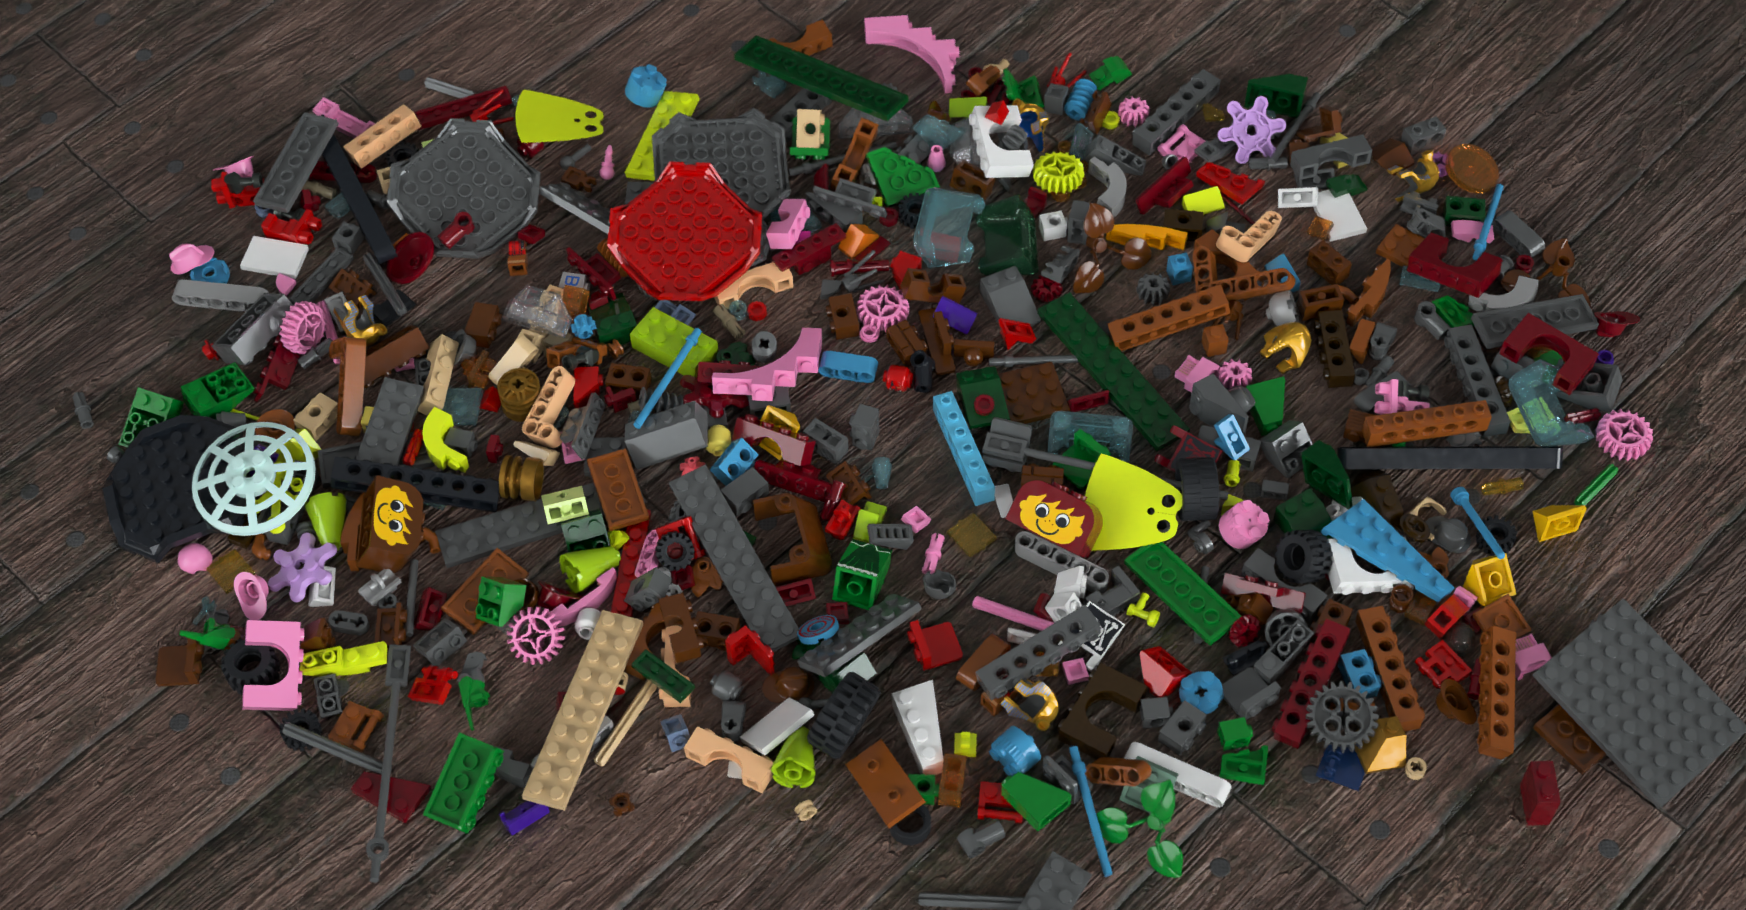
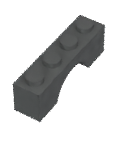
M1362 134L1292 151L1290 166L1298 180L1316 177L1318 168L1323 163L1329 161L1344 162L1352 168L1369 164L1372 149Z
M1258 548L1243 564L1241 575L1243 577L1245 575L1258 577V581L1262 582L1266 580L1278 582V586L1305 592L1303 610L1299 614L1305 620L1311 622L1318 614L1321 605L1325 606L1328 595L1311 583L1301 587L1284 584L1278 579L1274 571L1276 559Z

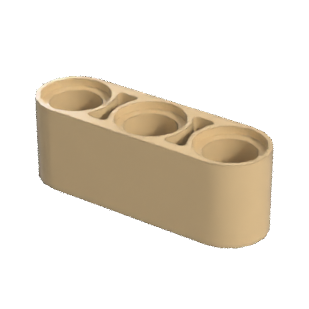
M525 335L519 337L492 369L488 378L497 386L499 379L504 373L516 368L525 369L536 356L539 349Z

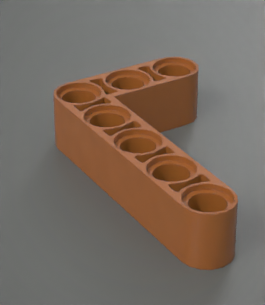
M1199 246L1193 252L1196 293L1206 290L1211 286L1221 284L1223 291L1230 287L1229 292L1225 294L1229 302L1230 300H1241L1287 291L1295 285V277L1285 268L1218 280L1215 255L1205 246ZM1204 254H1207V257L1204 260H1201V257ZM1209 272L1208 277L1203 279V275ZM1284 276H1288V279L1281 283V279ZM1268 280V284L1261 287L1262 282ZM1249 283V287L1246 290H1242L1243 286Z
M344 336L333 340L329 347V357L331 359H340L336 431L338 435L359 436L362 427L366 340Z

